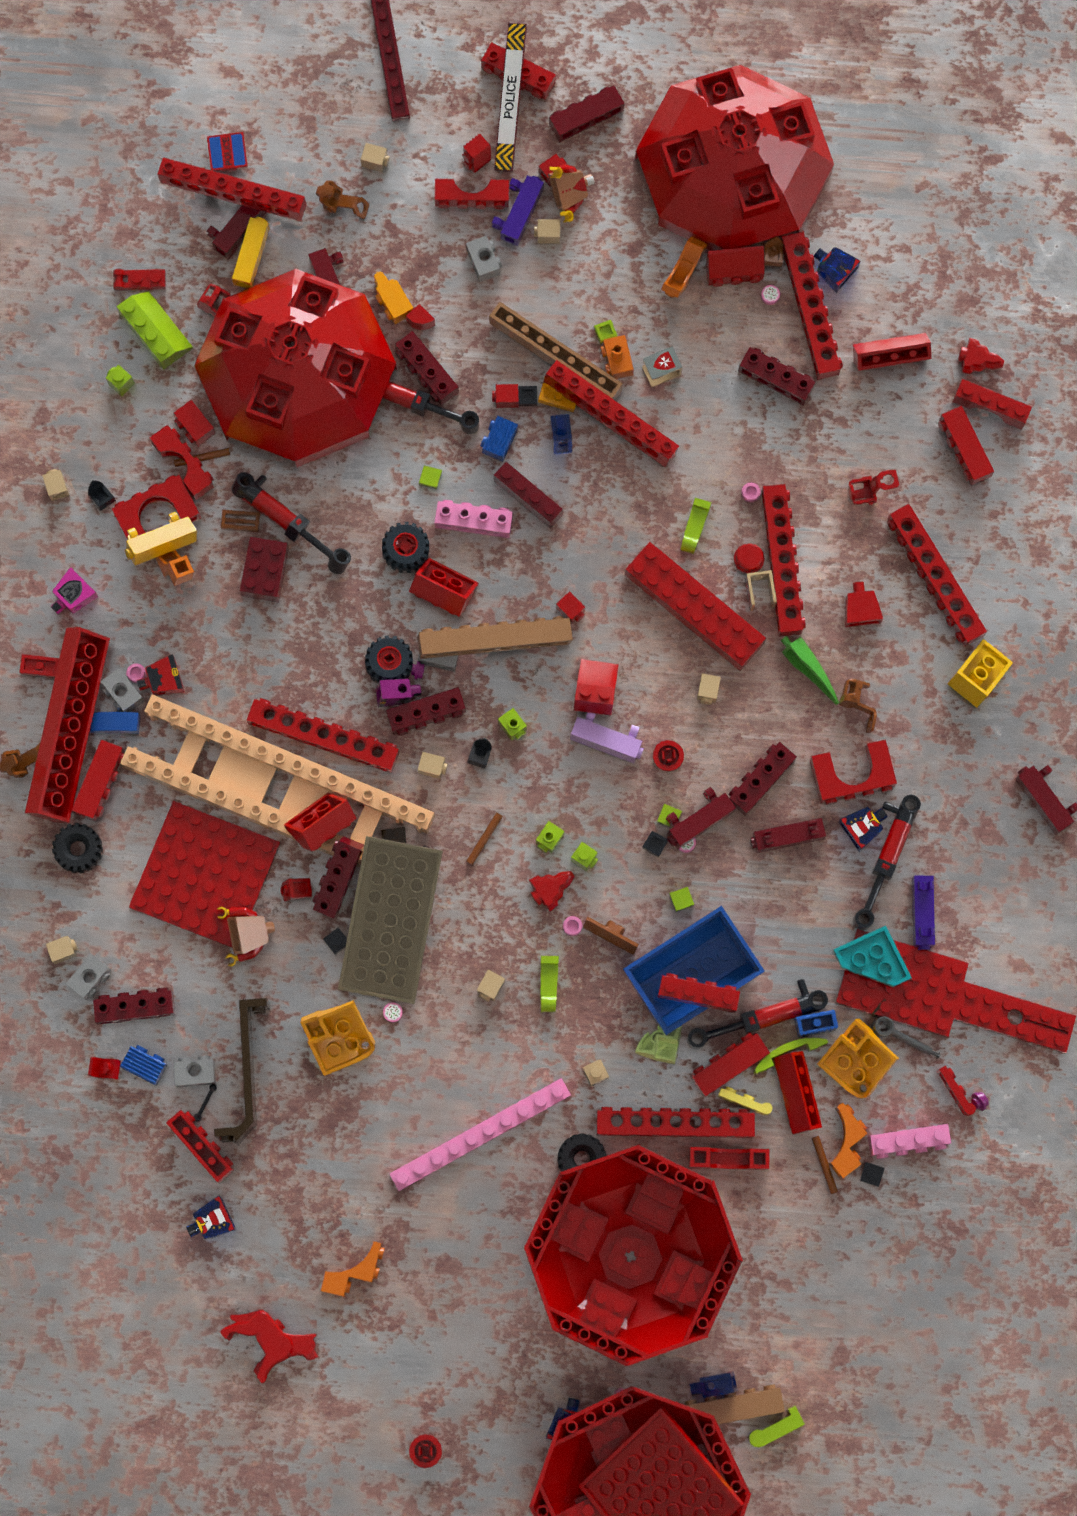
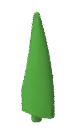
M787 636L781 639V642L786 647L782 653L790 663L838 705L839 701L824 669L802 637H799L794 642H791Z

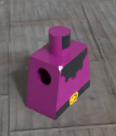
M409 679L380 680L375 689L378 707L406 704L410 702L412 696H421L420 684L410 685Z

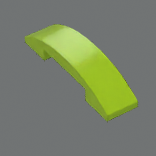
M804 1038L786 1043L770 1052L753 1072L756 1075L774 1067L772 1061L774 1057L806 1045L808 1052L826 1045L828 1041L823 1038Z

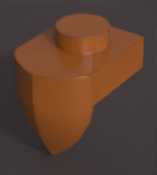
M774 237L768 240L764 246V265L782 267L783 243L778 237Z

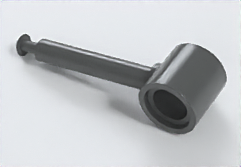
M889 1017L877 1018L871 1024V1029L879 1038L892 1036L928 1055L936 1056V1059L940 1057V1052L937 1053L933 1051V1048L894 1029V1023ZM880 1022L885 1023V1032L879 1030Z

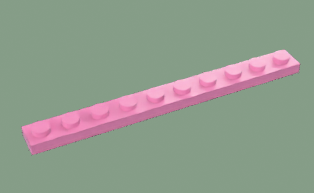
M561 1078L390 1173V1176L398 1191H401L570 1097L571 1094Z

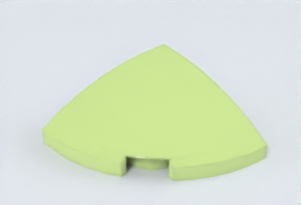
M657 1026V1031H654L652 1034L647 1032L642 1037L636 1047V1054L656 1061L675 1064L682 1026L668 1035H665L661 1028Z

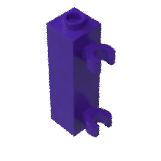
M527 175L524 183L515 178L511 179L509 189L519 192L507 220L503 221L495 216L492 221V228L502 230L501 240L515 246L519 245L544 190V182L537 176L531 177Z
M914 875L912 877L913 946L918 947V950H930V947L935 946L934 876Z

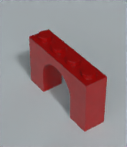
M180 475L170 476L165 482L159 485L154 484L147 491L136 493L131 497L132 499L126 502L120 501L112 508L126 538L129 536L127 530L132 528L136 529L138 536L145 534L141 525V514L153 502L163 501L171 504L177 511L180 519L189 517L192 523L201 519L200 513Z
M886 739L867 743L865 746L870 765V775L865 782L858 785L846 784L837 777L830 752L811 756L810 764L820 804L832 805L840 799L845 801L856 799L857 795L863 794V797L874 795L875 791L881 790L882 793L892 791L897 781Z

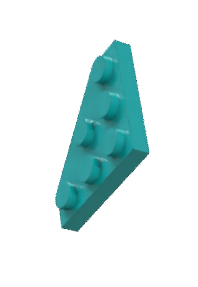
M886 926L833 949L840 967L891 987H895L912 978Z

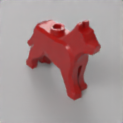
M265 1310L230 1315V1319L236 1323L219 1331L228 1341L236 1333L256 1337L266 1354L254 1368V1373L262 1384L266 1382L270 1370L275 1365L290 1357L303 1356L308 1361L318 1358L315 1351L317 1344L314 1341V1338L317 1336L316 1333L307 1335L285 1333L283 1331L285 1326L278 1318L274 1320Z

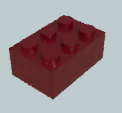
M250 537L240 586L242 597L279 603L289 553L287 542Z

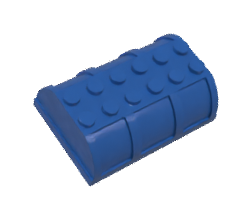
M722 906L623 969L636 993L665 1035L670 1034L708 1008L659 998L658 992L662 975L666 976L667 973L678 975V979L686 980V977L698 979V983L705 984V981L717 983V987L724 988L725 985L736 987V990L765 972Z

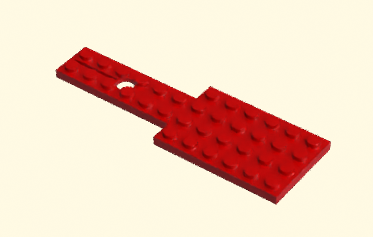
M856 929L853 940L868 934L869 932ZM893 940L912 977L910 980L891 987L844 970L836 1004L868 1014H872L880 1004V1009L874 1013L878 1017H889L894 1022L946 1038L949 1037L953 1020L1060 1053H1067L1076 1019L1075 1015L964 982L969 965L967 962L925 949L918 950V947ZM1017 1010L1021 1013L1022 1021L1020 1024L1014 1025L1010 1023L1007 1018L1009 1011Z

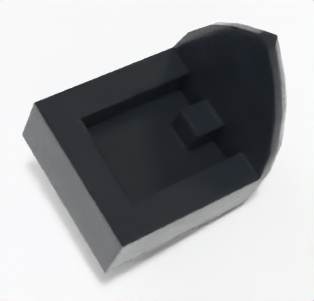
M97 480L91 481L88 487V496L100 511L116 501L115 497L102 482Z
M487 738L477 739L473 743L467 763L483 769L486 768L492 750V745Z

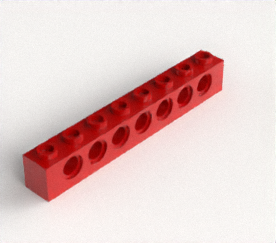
M164 157L157 173L160 183L300 222L307 206L305 196Z
M804 231L782 236L783 254L817 380L838 376L841 368H843L841 358H838L836 353L838 345L836 340L832 338V324L828 323L827 320L829 313L827 306L823 305L822 288L819 289L817 283L819 282V275L817 271L814 272L813 265H815L813 254L809 253V238L805 237ZM799 251V252H801L803 255H802V256H796V255L794 254V252ZM804 268L807 270V273H800L799 269ZM808 285L812 288V290L807 291L803 288V286ZM808 303H815L817 307L811 308L808 306ZM819 320L821 324L815 325L812 321ZM823 337L826 339V342H819L817 338ZM828 354L831 359L825 360L822 358V355Z
M558 360L547 371L544 383L550 385L558 393H561L562 396L574 402L579 408L665 468L675 456L679 448L678 444Z
M786 484L763 486L761 492L770 568L772 570L777 600L775 610L779 637L801 635L803 629L806 628L805 617H801L803 599H799L801 582L800 580L797 581L796 574H799V565L794 559V556L797 555L796 544L792 542V537H795L794 526H790V519H792V508H788L790 491L786 490ZM773 503H780L782 505V508H774ZM775 521H782L784 523V526H776ZM782 538L786 540L787 544L780 545L777 540ZM786 557L789 562L781 563L779 558ZM788 575L790 576L791 581L785 582L782 580L781 576ZM785 593L792 594L793 599L786 600L783 595ZM792 611L796 617L788 618L786 612Z
M907 504L889 514L887 521L889 528L897 534V541L900 546L905 547L908 552L906 555L911 563L914 562L917 567L916 572L918 576L924 579L927 584V591L936 598L938 609L940 611L943 610L945 613L946 622L950 627L953 626L959 643L967 646L985 636L987 630L911 505ZM902 525H908L911 530L904 531ZM911 541H918L921 546L914 547ZM921 557H928L930 559V563H924L921 560ZM931 573H938L940 579H933ZM946 588L950 594L943 595L940 589ZM950 605H957L959 607V611H953ZM960 621H967L969 627H962Z
M260 698V700L254 699L247 717L248 724L392 774L400 753L399 749L396 748L397 745L390 742L383 744L378 742L379 739L373 736H368L367 738L360 736V732L352 729L350 731L343 730L342 726L332 723V725L326 724L323 719L318 717L311 719L306 717L307 714L301 711H296L295 713L288 711V707L280 704L278 706L271 705L270 701ZM268 712L275 713L274 718L271 720L265 719V715ZM286 718L293 720L290 726L283 725V721ZM308 724L311 726V729L308 732H302L301 727ZM321 731H328L329 735L327 738L322 739L319 737ZM345 737L347 742L339 745L337 744V739ZM363 743L365 748L362 751H357L354 749L355 745ZM376 749L383 751L381 757H374L372 754Z
M601 1107V1111L597 1110V1136L754 1138L755 1113H750V1109H738V1112H731V1109H719V1112H711L709 1108H700L699 1112H691V1108H680V1112H672V1108H660V1111H652V1108H640V1111H632L631 1107H621V1111H613V1107ZM614 1116H619L622 1119V1124L618 1127L613 1126L611 1123V1119ZM632 1117H639L642 1120V1124L639 1127H634L631 1124ZM659 1117L661 1119V1126L653 1127L650 1123L651 1118ZM672 1117H678L681 1120L679 1127L671 1126L670 1119ZM697 1117L700 1120L701 1124L698 1128L690 1125L691 1118ZM711 1118L719 1119L720 1126L718 1128L710 1126L709 1121ZM731 1118L739 1120L740 1126L738 1128L730 1126L729 1120Z

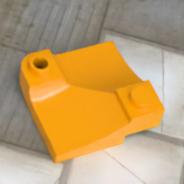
M354 1000L327 1010H318L301 1018L300 1023L308 1038V1044L324 1076L367 1058L375 1049V1040L371 1032L368 1031ZM368 1042L369 1046H363L362 1043Z
M859 1018L855 1019L848 1029L838 1037L817 1065L853 1096L867 1098L874 1092L878 1083L899 1058ZM862 1085L866 1086L865 1092L861 1089Z

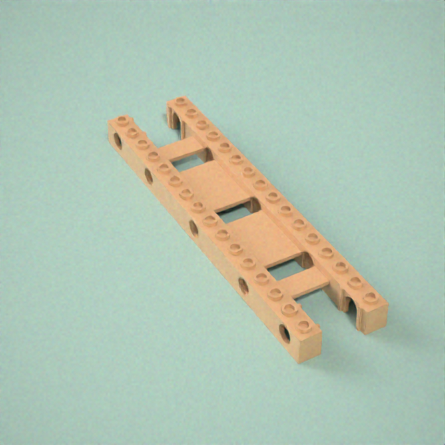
M153 694L144 710L145 714L152 721L160 718L170 723L174 730L179 729L188 733L174 765L160 760L158 756H150L139 751L136 747L131 748L129 746L120 763L123 768L293 840L295 839L285 829L284 824L328 792L348 801L353 800L364 806L350 839L361 844H365L366 836H373L382 815L395 820L398 824H403V821L416 826L419 833L424 832L426 834L435 817L434 812ZM206 741H212L223 746L209 780L192 773ZM281 770L293 775V779L280 808L276 809L262 803L275 772H280ZM337 834L334 838L324 842L317 850L333 856V845L336 840L339 841L343 836ZM363 851L357 864V867L359 868L361 866Z

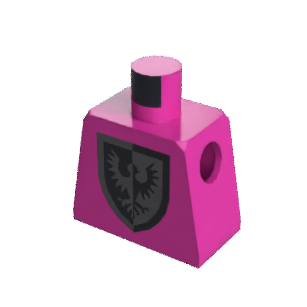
M70 567L52 592L58 600L50 607L57 614H60L65 608L74 614L98 598V595Z

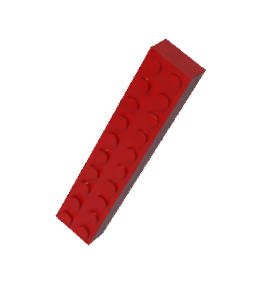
M81 627L66 628L25 814L55 823H69L109 646V637Z

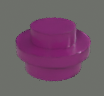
M417 661V664L412 666L411 675L414 676V680L423 678L425 664H421L420 661Z
M983 1092L972 1094L971 1103L975 1105L976 1109L984 1111L986 1106L989 1105L986 1095Z

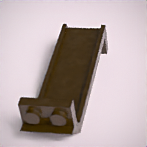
M267 998L239 1000L245 1119L237 1127L214 1129V1137L222 1142H234L233 1138H235V1144L239 1146L257 1125L251 1011L254 1014H265L266 1010H270V1002Z

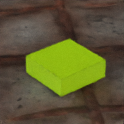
M612 320L594 325V330L600 344H603L604 339L618 336Z
M424 465L419 485L437 489L442 470Z
M664 804L657 823L672 828L666 820L667 815L674 812L679 819L682 811Z
M688 887L669 893L676 912L694 906Z

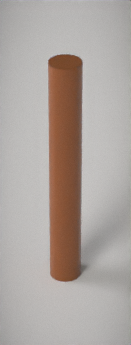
M229 448L193 455L192 457H197L200 461L228 456L230 451ZM181 458L174 460L175 467L187 465Z
M496 812L466 860L467 863L474 864L502 819V815Z
M813 1137L812 1141L831 1194L837 1193L838 1190L820 1137Z

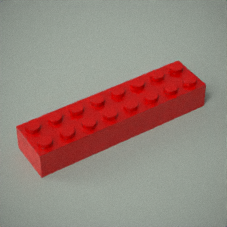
M651 542L644 547L625 569V576L739 671L743 669L765 643V636Z

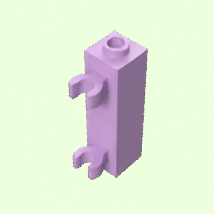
M587 713L585 719L577 717L570 740L633 764L636 758H641L644 748H641L642 741L636 739L639 727L632 725L627 736L593 723L595 713Z

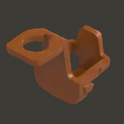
M329 180L317 187L316 195L323 204L325 211L336 213L338 207L353 209V213L359 218L365 219L369 203L363 197L342 195L344 189ZM358 203L363 204L362 213L359 212V208L357 207Z
M848 679L844 684L839 705L849 709L855 708L869 714L866 733L869 734L874 731L877 712L874 708L859 702L862 688L868 689L870 683Z
M40 743L23 754H20L19 749L3 752L1 754L0 772H7L9 776H14L15 778H23L28 775L27 767L36 762Z

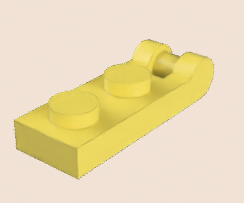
M730 1087L721 1088L717 1096L766 1116L772 1111L770 1103L760 1104L754 1101V1097L747 1094L740 1096L736 1094L737 1091Z

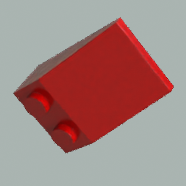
M581 659L574 711L612 715L619 664Z

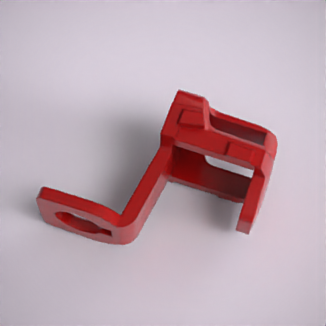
M209 284L197 302V307L207 314L211 313L215 317L217 310L213 306L218 297L221 295L226 298L231 296V294L215 284ZM209 289L213 290L211 296H205Z
M886 470L880 472L873 479L872 476H866L849 481L848 494L850 500L854 505L863 503L872 505L877 503L876 493L880 488L882 490H890L899 487L896 470ZM890 475L893 477L894 482L891 485L881 483L880 480L884 476ZM853 484H864L863 489L854 490Z

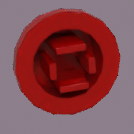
M743 544L735 551L734 565L742 573L758 572L764 565V553L755 544Z
M665 740L660 742L653 750L654 764L663 771L670 772L678 769L684 761L683 748L675 741Z
M419 1435L410 1444V1458L418 1467H432L441 1458L442 1446L433 1435Z

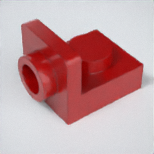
M310 878L288 879L282 882L280 892L284 901L311 898Z
M91 1057L88 1076L118 1080L121 1060Z

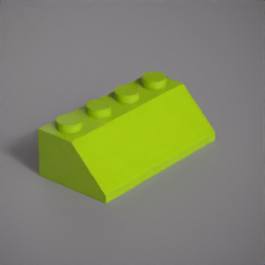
M149 291L131 295L116 306L120 316L163 370L193 349L190 342Z

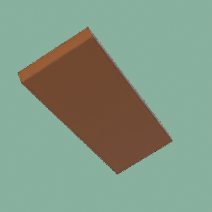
M590 917L586 918L583 925L584 929L632 955L635 954L639 944L623 936L625 932L624 927L619 924L616 925L611 920L607 921L606 925H603Z

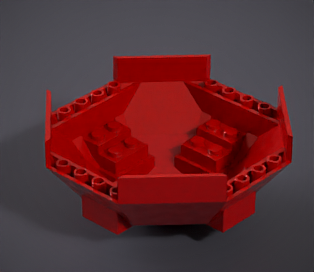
M741 64L671 85L635 152V159L638 158L659 216L658 226L687 240L693 236L707 243L706 249L710 251L741 248L790 232H801L834 167V162L811 98ZM736 131H739V133H743V134H742V135H737V134H736Z
M293 269L222 299L194 365L226 441L231 437L295 461L297 468L369 438L371 423L393 370H397L396 361L365 294L298 269ZM291 341L294 342V346H293V347H288V346L286 345V344H290Z
M640 1144L560 1172L524 1246L552 1330L624 1366H630L708 1338L714 1321L743 1262L715 1181L643 1148ZM631 1251L634 1252L635 1261L627 1262L625 1254Z
M630 1386L558 1421L529 1508L533 1516H602L579 1488V1485L661 1407L666 1408L744 1503L732 1516L745 1515L752 1493L745 1483L714 1415Z

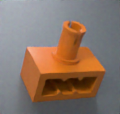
M622 335L604 339L603 346L600 349L602 357H606V373L615 379L633 376L634 368L626 336Z

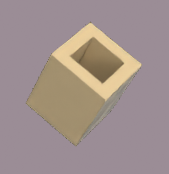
M365 143L360 159L361 167L383 172L384 166L387 167L390 160L387 148Z
M538 219V226H534V237H538V244H560V219Z
M49 470L45 475H42L51 501L70 496L61 470Z
M702 673L697 700H701V703L709 705L712 702L716 703L721 677Z
M422 752L418 774L441 779V775L446 774L448 766L445 763V757Z
M69 936L46 944L51 961L54 964L77 956L75 952L78 950L77 944Z
M487 970L477 989V992L480 993L479 997L487 1002L490 999L495 1001L505 982V978Z
M601 1059L582 1069L591 1087L609 1079Z

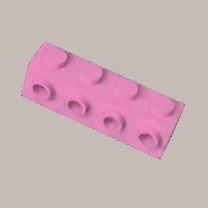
M442 500V502L438 501L435 528L510 538L513 512L507 508L491 509L487 505L476 507L467 502L455 504L451 500Z
M948 1124L876 1134L867 1137L870 1155L876 1156L877 1159L888 1158V1154L896 1153V1156L908 1155V1151L915 1150L916 1153L927 1152V1148L935 1147V1150L947 1149L946 1145L951 1144Z

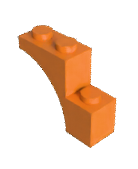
M693 236L687 240L676 265L661 288L667 296L678 298L687 288L695 268L701 262L708 246L707 243Z
M174 550L155 558L163 576L169 575L174 586L192 580L194 570L187 555L181 557Z
M841 1103L835 1110L842 1121L843 1142L839 1153L829 1165L839 1178L843 1179L861 1165L859 1161L861 1157L855 1150L851 1151L850 1147L868 1133L865 1131L867 1129L866 1125L861 1120L857 1121L853 1116L855 1112L851 1106Z
M373 1241V1245L364 1260L349 1270L342 1272L325 1271L321 1291L345 1297V1294L350 1293L352 1282L349 1281L350 1277L373 1283L374 1279H378L380 1268L377 1267L378 1259L382 1260L385 1248H382V1243Z

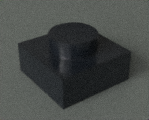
M518 386L519 406H537V386Z
M651 831L642 848L659 858L668 840Z
M339 927L323 939L335 955L346 947L347 938Z
M865 1162L859 1181L879 1187L885 1168Z

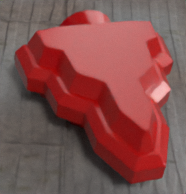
M969 338L967 347H961L958 358L959 362H963L962 373L972 374L973 371L982 372L985 368L991 370L1003 368L1005 361L999 355L989 352L986 346L981 345L979 340Z
M572 871L560 872L555 876L547 874L540 877L537 875L529 879L533 887V891L530 894L538 906L543 903L551 912L558 906V901L563 897V890L571 885L575 876Z

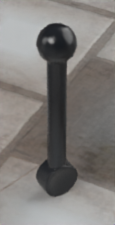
M211 1084L209 1086L210 1090L198 1114L194 1115V1118L196 1119L195 1121H201V1114L203 1113L213 1091H216L217 1086L215 1084Z

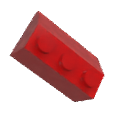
M764 246L708 251L706 259L708 285L720 287L729 283L739 285L742 282L758 283L763 280L765 274Z
M428 558L416 572L409 592L436 607L448 611L452 615L460 617L470 602L479 582Z
M328 792L285 823L284 827L302 848L312 852L319 849L327 840L334 838L339 831L349 827L357 818L348 800Z

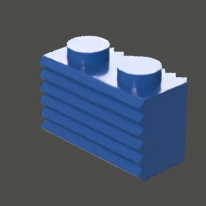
M497 416L496 420L491 421L488 428L490 433L488 437L484 436L480 446L483 447V454L503 462L518 431V424Z
M835 1010L799 1016L794 1019L799 1038L801 1036L808 1037L817 1033L835 1031L838 1028Z
M139 1045L136 1048L130 1046L120 1067L157 1086L167 1067V1064L163 1063L165 1059L156 1054L153 1057L146 1054L148 1050Z

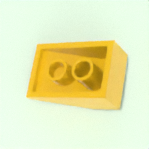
M983 639L947 684L977 708L990 694L1013 662Z

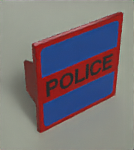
M244 132L207 136L211 171L222 170L226 172L248 167Z

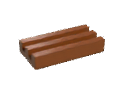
M222 510L221 529L259 532L261 514L260 512ZM226 515L256 518L255 520L226 518ZM225 522H226V523H239V524H252V525H255V526L231 525V524H225Z

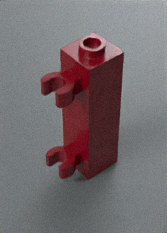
M240 205L241 207L221 232L215 227L210 226L207 230V235L214 239L212 242L214 250L229 260L244 240L250 217L262 218L266 212Z
M326 248L308 254L315 276L340 285L332 265L344 262L341 251L329 256Z
M1034 765L1030 768L1025 766L1017 772L1019 775L1015 780L1053 833L1057 835L1075 822L1071 815L1077 812V803L1075 802L1067 809L1064 808L1043 779L1053 771L1049 765L1040 771H1037Z
M709 787L704 791L703 795L710 803L682 822L679 821L674 812L667 815L666 820L672 826V829L667 833V840L672 847L675 846L679 850L732 814L736 807L726 793L717 797L714 790Z
M822 818L754 831L750 841L752 849L756 848V853L824 840L826 834Z

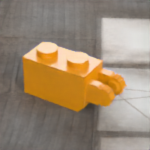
M376 272L374 275L375 285L377 286L375 298L378 304H383L386 309L384 313L389 321L392 320L394 325L405 320L406 315L414 308L397 280L391 279L388 281L383 272Z

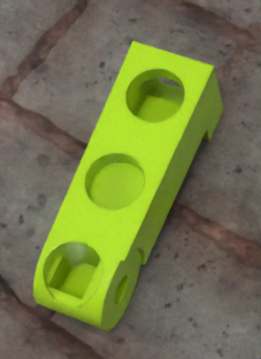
M699 498L694 499L681 551L691 554L695 553L712 502Z
M541 956V1012H556L559 956Z
M796 1406L787 1409L790 1415L762 1430H752L748 1435L749 1443L754 1447H763L805 1425Z

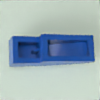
M94 712L89 733L139 734L140 714L138 712Z

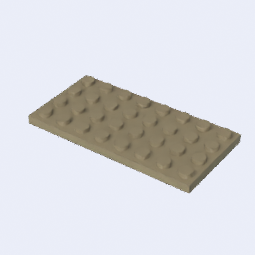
M366 836L338 990L415 1004L443 850Z

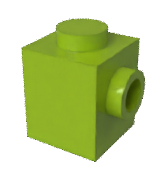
M119 364L111 368L105 377L108 385L120 396H123L135 384L132 376Z
M514 708L498 718L499 725L511 741L515 738L518 740L526 734L527 725Z
M548 821L536 839L537 848L545 853L548 851L552 853L564 836L565 831Z
M581 842L571 856V861L587 871L589 867L593 868L599 860L596 858L598 852L584 842Z

